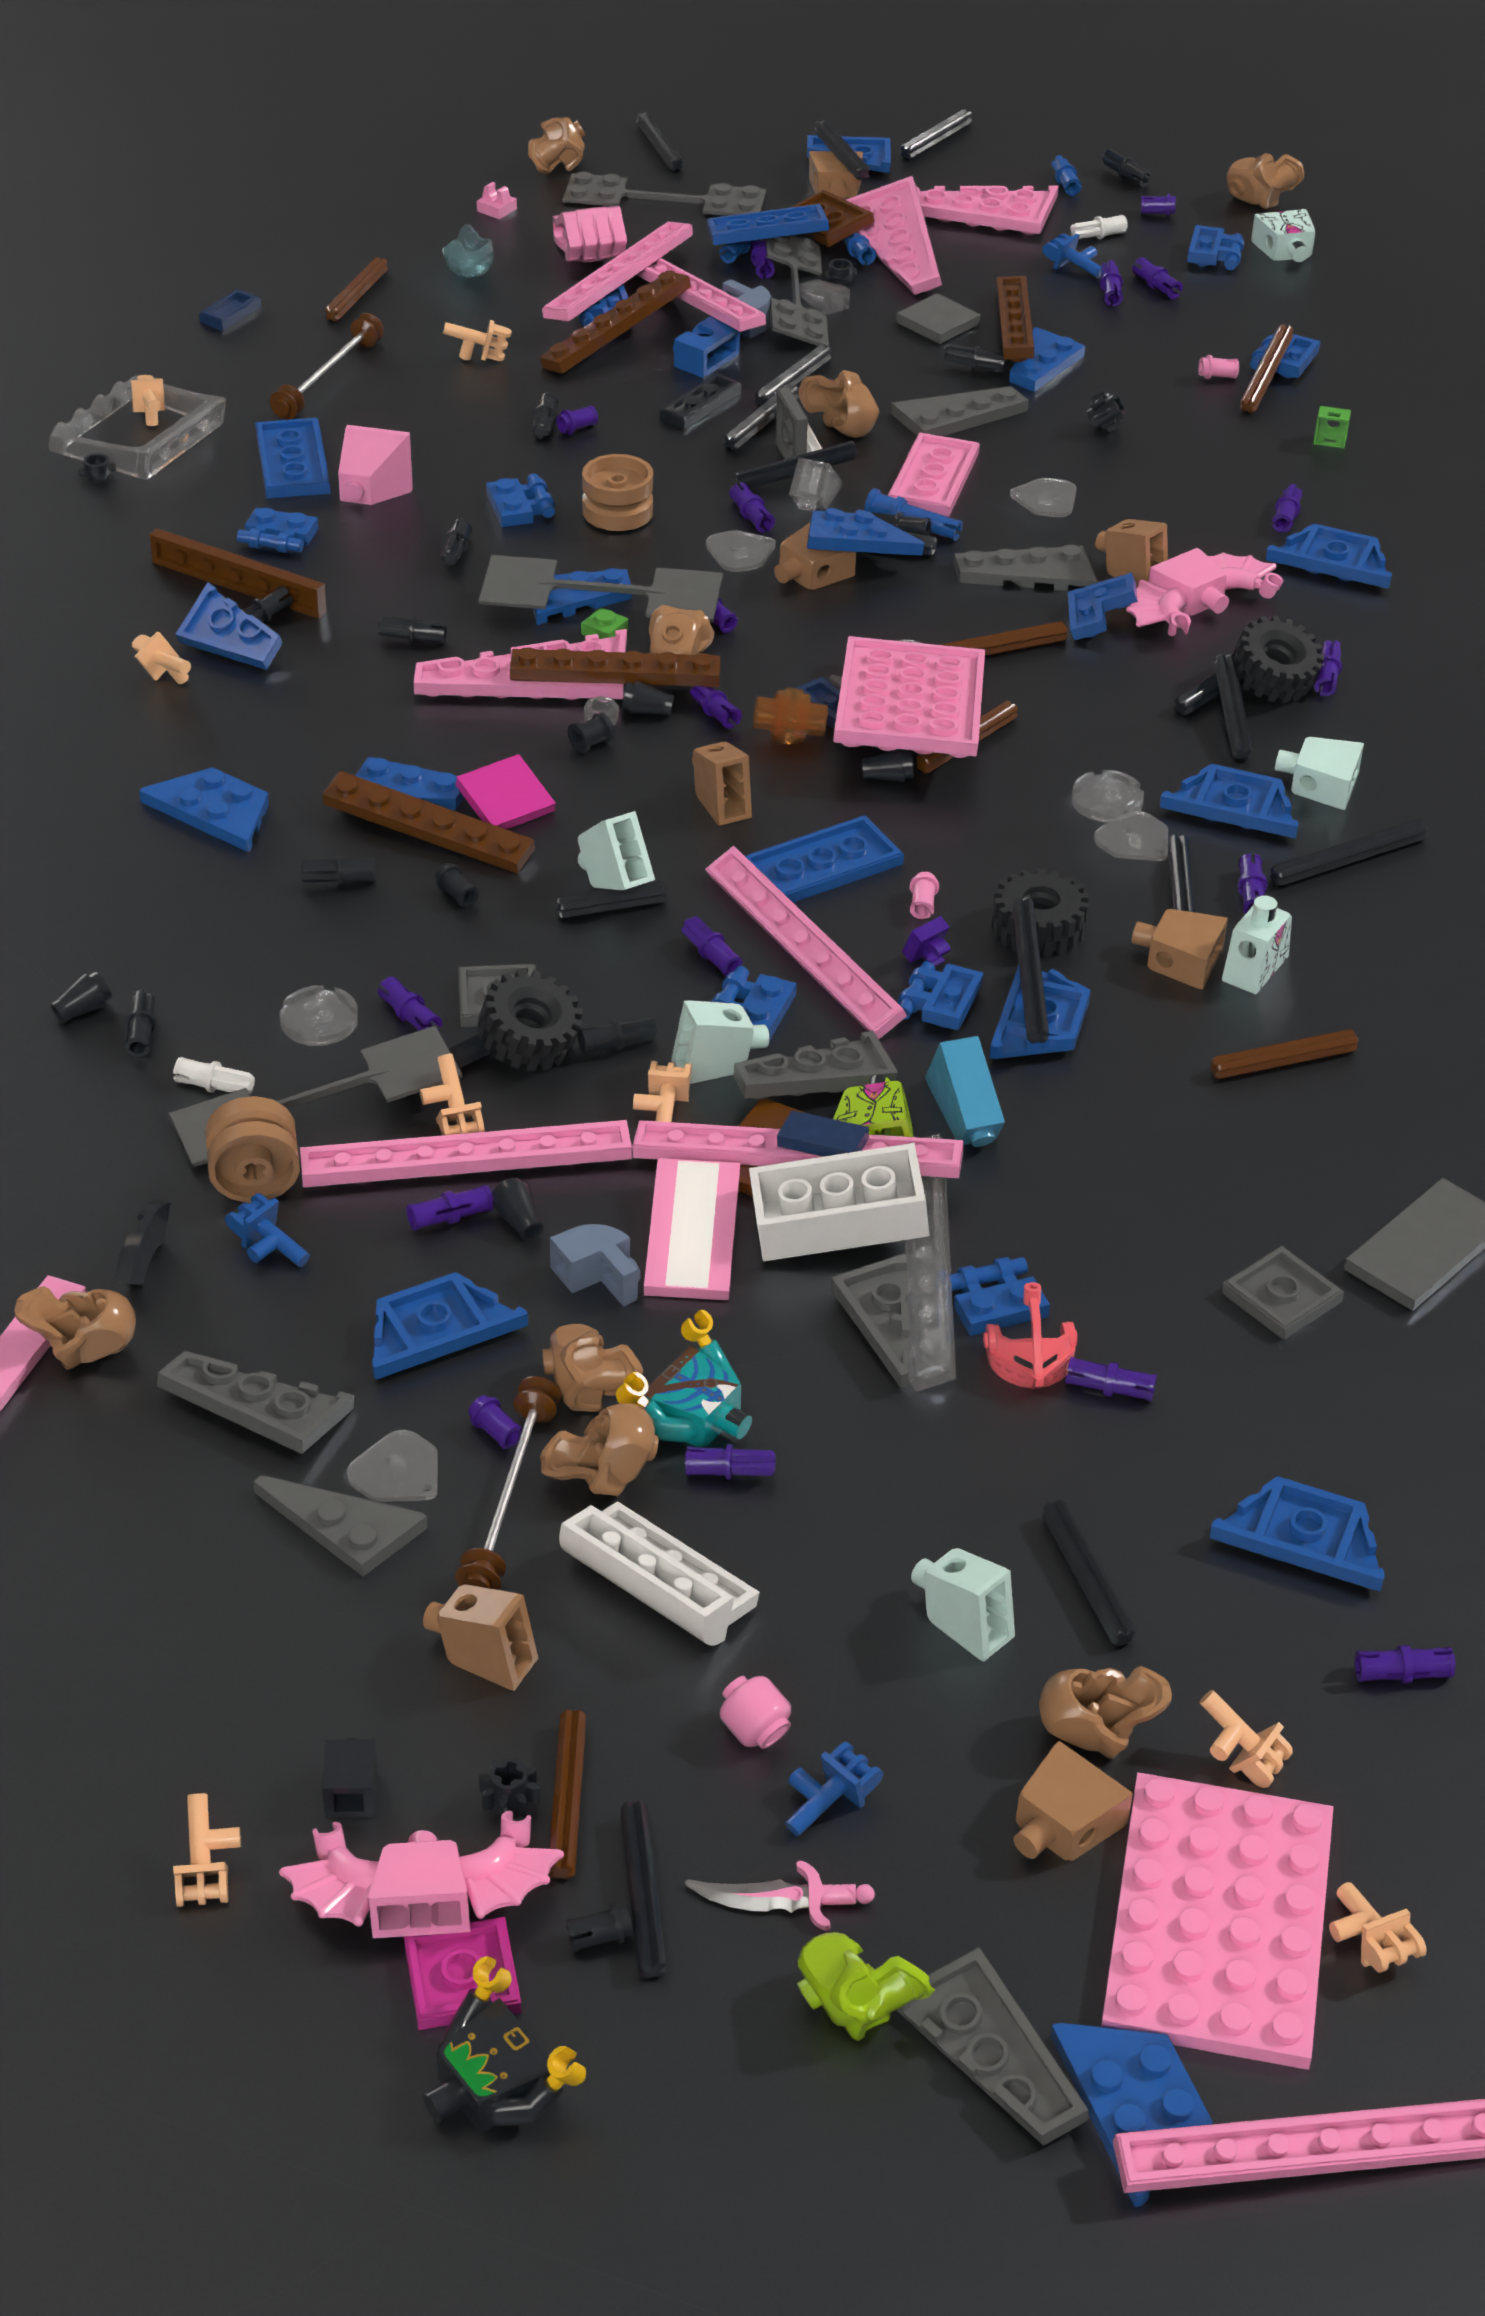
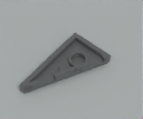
M905 1254L831 1277V1291L900 1387L909 1385L911 1359L909 1350L907 1257Z
M264 1475L254 1480L256 1495L362 1577L428 1528L427 1516L422 1512Z

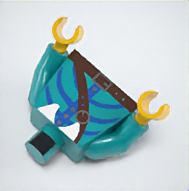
M699 1310L694 1315V1320L700 1329L694 1326L690 1318H687L681 1326V1333L686 1340L697 1342L700 1347L696 1349L693 1346H689L649 1386L642 1374L638 1372L630 1373L624 1379V1383L617 1389L616 1399L620 1404L630 1403L643 1407L653 1419L655 1435L658 1436L659 1440L686 1442L697 1447H707L722 1431L737 1439H742L750 1429L752 1416L741 1411L740 1381L717 1340H711L707 1334L712 1329L713 1319L707 1311Z

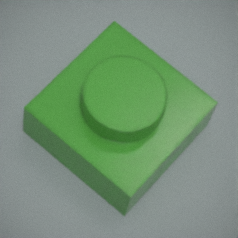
M603 608L597 610L581 623L582 635L597 634L599 639L615 637V631L629 630L628 618Z

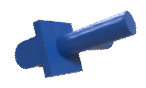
M1062 233L1043 246V254L1054 261L1053 268L1055 270L1070 261L1096 278L1101 276V266L1091 260L1097 255L1096 248L1089 246L1080 253L1075 250L1080 237L1077 233L1072 237Z
M256 1193L251 1197L250 1204L244 1202L238 1206L237 1213L230 1212L225 1216L227 1226L242 1239L241 1246L245 1249L248 1248L247 1254L253 1262L258 1263L275 1249H278L298 1267H302L309 1260L310 1254L276 1226L279 1205L277 1199L273 1198L269 1201L262 1194Z
M848 1742L841 1743L830 1755L825 1751L820 1756L827 1781L823 1786L802 1768H797L790 1775L788 1783L808 1800L785 1821L786 1827L791 1833L799 1837L842 1794L861 1809L865 1805L864 1798L882 1780L883 1771L878 1767H869L868 1759L863 1754L856 1756L853 1753V1746Z

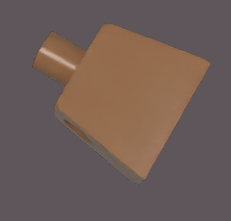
M810 151L809 181L815 194L821 190H826L842 199L858 195L861 180H857L831 151ZM856 152L863 160V152Z
M1126 519L1107 529V531L1100 532L1096 538L1095 546L1097 550L1106 553V570L1113 577L1132 573L1136 582V588L1140 580L1149 582L1150 567L1168 560L1167 524Z
M808 523L782 541L780 545V562L774 568L775 576L779 582L784 584L794 580L807 589L815 590L854 576L856 552L808 549L806 547L810 523Z
M720 742L694 749L692 764L694 766L695 792L716 824L721 826L752 818L749 756L728 742Z
M1168 909L1163 914L1158 926L1137 922L1131 942L1132 944L1150 948L1147 964L1150 970L1203 990L1223 950L1228 918Z
M465 1584L457 1588L445 1605L432 1602L424 1613V1628L441 1634L447 1659L453 1665L504 1688L515 1691L538 1660L524 1595Z
M1058 1741L1021 1790L1018 1798L1016 1822L1022 1829L1014 1836V1843L1017 1849L1030 1859L1036 1858L1048 1847L1064 1860L1073 1861L1128 1824L1133 1793L1065 1744Z

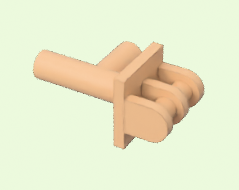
M493 320L489 322L487 333L445 322L443 330L444 335L463 340L459 354L461 359L471 360L476 343L483 345L481 360L486 361V358L496 361L504 360L505 354L503 349H507L508 342L506 339L511 336L512 332L509 328L494 324Z
M151 375L137 376V380H131L133 412H145L146 425L157 426L158 411H165L163 379H154Z
M156 632L152 637L140 635L133 640L132 647L138 651L134 657L153 680L157 681L166 670L179 685L188 680L189 675L187 673L191 669L190 662L179 658V655L160 632Z
M453 1054L438 1056L437 1060L443 1085L420 1089V1097L423 1105L448 1101L449 1108L441 1109L436 1117L441 1135L485 1132L480 1110L482 1108L481 1103L476 1102L466 1105L464 1103ZM473 1117V1121L465 1122L466 1118ZM456 1121L457 1125L449 1126L448 1122Z
M651 1061L650 1070L648 1071L649 1095L634 1094L633 1110L656 1111L655 1121L672 1122L674 1102H689L692 1064L686 1063L685 1067H675L674 1062H668V1066L658 1065V1061Z
M1210 1690L1202 1697L1199 1703L1224 1728L1210 1747V1753L1217 1760L1225 1761L1239 1743L1243 1749L1229 1769L1233 1773L1241 1770L1255 1785L1268 1788L1274 1780L1273 1774H1278L1282 1769V1760H1288L1293 1753L1292 1746L1280 1734L1284 1727L1278 1722L1256 1734L1214 1690Z
M208 1794L187 1795L190 1865L173 1866L176 1906L183 1907L185 1906V1901L198 1900L199 1905H206L207 1899L220 1898L221 1903H228V1866L225 1862L211 1863L210 1850L241 1847L240 1827L209 1829ZM219 1875V1883L206 1884V1876ZM197 1877V1885L184 1886V1878Z
M1351 1882L1344 1883L1338 1888L1337 1897L1352 1915L1331 1922L1329 1924L1330 1933L1336 1942L1362 1933L1361 1963L1364 1967L1371 1965L1378 1973L1388 1970L1389 1963L1394 1962L1399 1966L1406 1963L1410 1955H1413L1415 1958L1426 1955L1425 1942L1410 1923L1411 1913L1407 1909L1381 1917Z

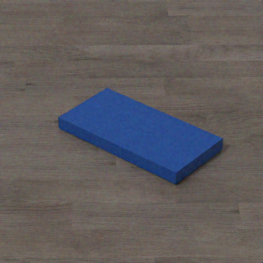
M820 204L707 219V227L713 245L829 230L828 219Z
M318 418L255 423L266 499L331 494Z
M865 815L745 856L793 903L903 865L904 854Z

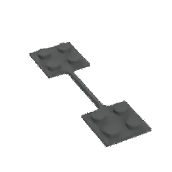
M589 172L572 173L563 202L619 206L621 198L628 197L685 203H705L703 214L730 216L760 212L765 199L766 189H760L754 185L736 187L727 183L710 185L708 194L703 196L635 191L625 188L627 184V178L619 177L616 174L601 176L592 175Z
M791 235L765 239L767 258L786 264L791 268L793 303L785 299H770L772 331L817 346L824 344L828 347L827 318L818 310H807L802 307L798 280V270H804L819 276L822 275L820 245H817L809 238L800 239Z
M491 555L479 604L546 609L550 592L559 588L625 593L648 597L649 602L646 611V617L651 618L655 609L661 605H667L685 610H702L708 617L709 622L713 623L723 573L656 567L653 583L649 587L563 579L555 580L554 574L557 560Z
M432 1026L360 1050L369 1068L368 1072L360 1073L276 1102L289 1109L364 1083H374L379 1087L388 1103L418 1093L420 1089L443 1085L437 1057L451 1053L436 1026ZM455 1062L458 1078H463L462 1072ZM247 1088L169 1113L193 1167L208 1163L205 1126L210 1115L224 1103L236 1098L250 1097Z

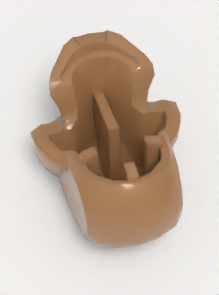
M569 117L552 118L540 123L543 129L542 137L531 139L528 143L529 158L535 163L536 170L543 174H550L559 163L564 164L568 172L571 171L583 159L585 144L582 137L586 136L578 120L572 123Z
M1267 153L1257 158H1243L1235 161L1229 167L1227 173V185L1232 196L1248 204L1259 205L1263 209L1277 206L1280 192L1294 189L1304 179L1302 163L1287 154L1282 155L1275 163L1272 155Z
M843 370L835 380L827 379L822 375L808 376L803 378L798 390L799 398L807 412H824L822 422L825 426L835 427V429L846 436L853 438L864 437L872 430L879 415L878 405L868 388L861 383L859 375L854 372Z
M661 605L651 615L648 630L651 640L650 653L672 652L675 654L696 655L712 644L714 631L708 617L702 610H685Z
M42 1286L22 1294L17 1299L14 1309L16 1319L20 1323L38 1332L50 1342L53 1348V1355L62 1362V1365L67 1370L75 1368L80 1363H92L110 1354L119 1353L133 1338L136 1325L135 1311L128 1299L118 1292L105 1289H94L86 1293L70 1291L63 1294L58 1300L49 1288Z
M583 1324L560 1326L551 1334L550 1348L542 1349L544 1374L553 1375L554 1383L559 1387L564 1403L571 1410L600 1412L604 1407L602 1402L603 1395L616 1396V1391L624 1383V1379L632 1372L642 1374L643 1368L628 1345L620 1344L614 1348L603 1349L604 1341L602 1336L599 1335L597 1330Z
M621 1403L609 1406L589 1422L584 1431V1437L573 1435L567 1431H559L542 1450L540 1455L541 1473L557 1480L585 1479L589 1484V1489L594 1494L618 1497L624 1491L627 1484L637 1478L646 1461H652L657 1453L658 1436L655 1435L653 1419L643 1407L635 1404Z
M1142 1666L1135 1668L1126 1680L1121 1671L1112 1668L1095 1672L1087 1669H1070L1049 1677L1040 1693L1039 1709L1041 1721L1050 1734L1084 1750L1099 1751L1106 1758L1113 1760L1128 1746V1738L1133 1728L1162 1713L1170 1705L1172 1694L1170 1684L1163 1676Z

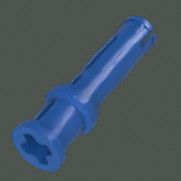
M876 488L869 492L864 506V510L868 512L892 515L903 512L904 516L929 518L932 523V533L957 541L960 536L956 533V530L961 532L963 527L961 520H955L909 505L905 498L900 496L893 498L881 494L880 490Z

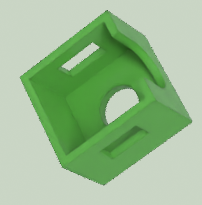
M1320 406L1313 444L1345 448L1351 410ZM1327 421H1338L1339 425L1337 427H1331L1328 425ZM1324 439L1336 441V443L1324 441Z

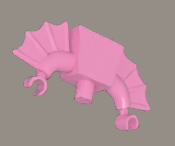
M1195 548L1150 567L1149 582L1145 580L1138 582L1139 585L1136 588L1138 602L1130 604L1126 611L1136 618L1137 627L1165 620L1169 624L1168 634L1170 636H1175L1177 627L1181 628L1186 635L1191 624L1189 616L1207 609L1219 614L1227 608L1229 598L1225 595V590H1255L1257 588L1263 598L1269 599L1276 594V591H1279L1283 579L1278 574L1270 573L1276 569L1275 563L1261 562L1253 558L1252 555L1239 557L1224 552L1215 556H1207L1199 548Z
M506 1811L501 1815L500 1837L491 1846L480 1852L459 1857L455 1842L451 1840L437 1841L433 1833L420 1830L410 1835L408 1843H394L383 1847L379 1862L368 1861L353 1856L346 1848L341 1823L333 1822L332 1832L319 1833L317 1829L312 1831L317 1856L321 1861L283 1867L280 1869L279 1874L293 1886L291 1899L310 1904L322 1919L341 1918L359 1927L364 1923L370 1910L373 1939L470 1932L471 1928L468 1896L475 1915L479 1919L484 1918L486 1914L501 1907L519 1906L526 1894L532 1889L543 1884H549V1871L559 1859L564 1857V1852L559 1849L523 1848L530 1843L531 1816L527 1815L521 1821H513V1812Z

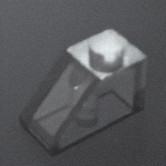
M798 458L789 496L797 503V507L810 512L815 511L816 508L826 510L841 488L842 480L830 464Z

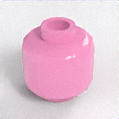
M740 1676L724 1689L722 1695L726 1700L720 1708V1718L743 1746L755 1747L759 1745L761 1749H766L777 1742L789 1730L791 1723L788 1719L791 1714V1705L767 1677L756 1676L747 1680L745 1676Z

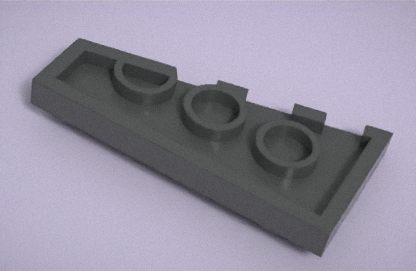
M1011 386L891 403V414L917 436L919 433L945 436L1028 411V399Z
M1064 545L1063 547L1053 548L1037 546L1020 550L1004 548L998 551L979 552L971 550L966 553H954L953 565L960 583L1003 586L1006 580L1013 581L1024 588H1034L1035 583L1054 584V590L1068 591V585L1086 587L1097 583L1083 546Z
M872 1030L861 1033L860 1040L849 1042L845 1037L831 1040L830 1047L815 1050L811 1045L797 1048L795 1056L785 1057L780 1053L735 1063L733 1078L745 1099L760 1100L770 1096H802L806 1093L817 1092L839 1093L849 1087L868 1085L869 1079L875 1075H882L890 1081H897L898 1071Z
M187 1351L182 1352L157 1372L158 1387L301 1454L354 1409V1395L339 1391L336 1397L319 1393L318 1385L302 1381L298 1387L277 1382L276 1374L264 1371L249 1374L238 1372L237 1364Z
M980 1947L929 1974V1983L935 1989L929 1998L914 2000L896 2009L897 2012L1043 2146L1089 2120L1087 2107Z

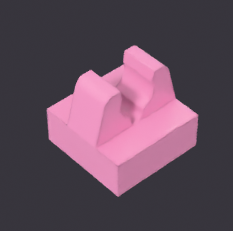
M491 182L484 186L482 198L477 200V212L501 219L517 209V198L510 196L506 186L496 191L495 182Z

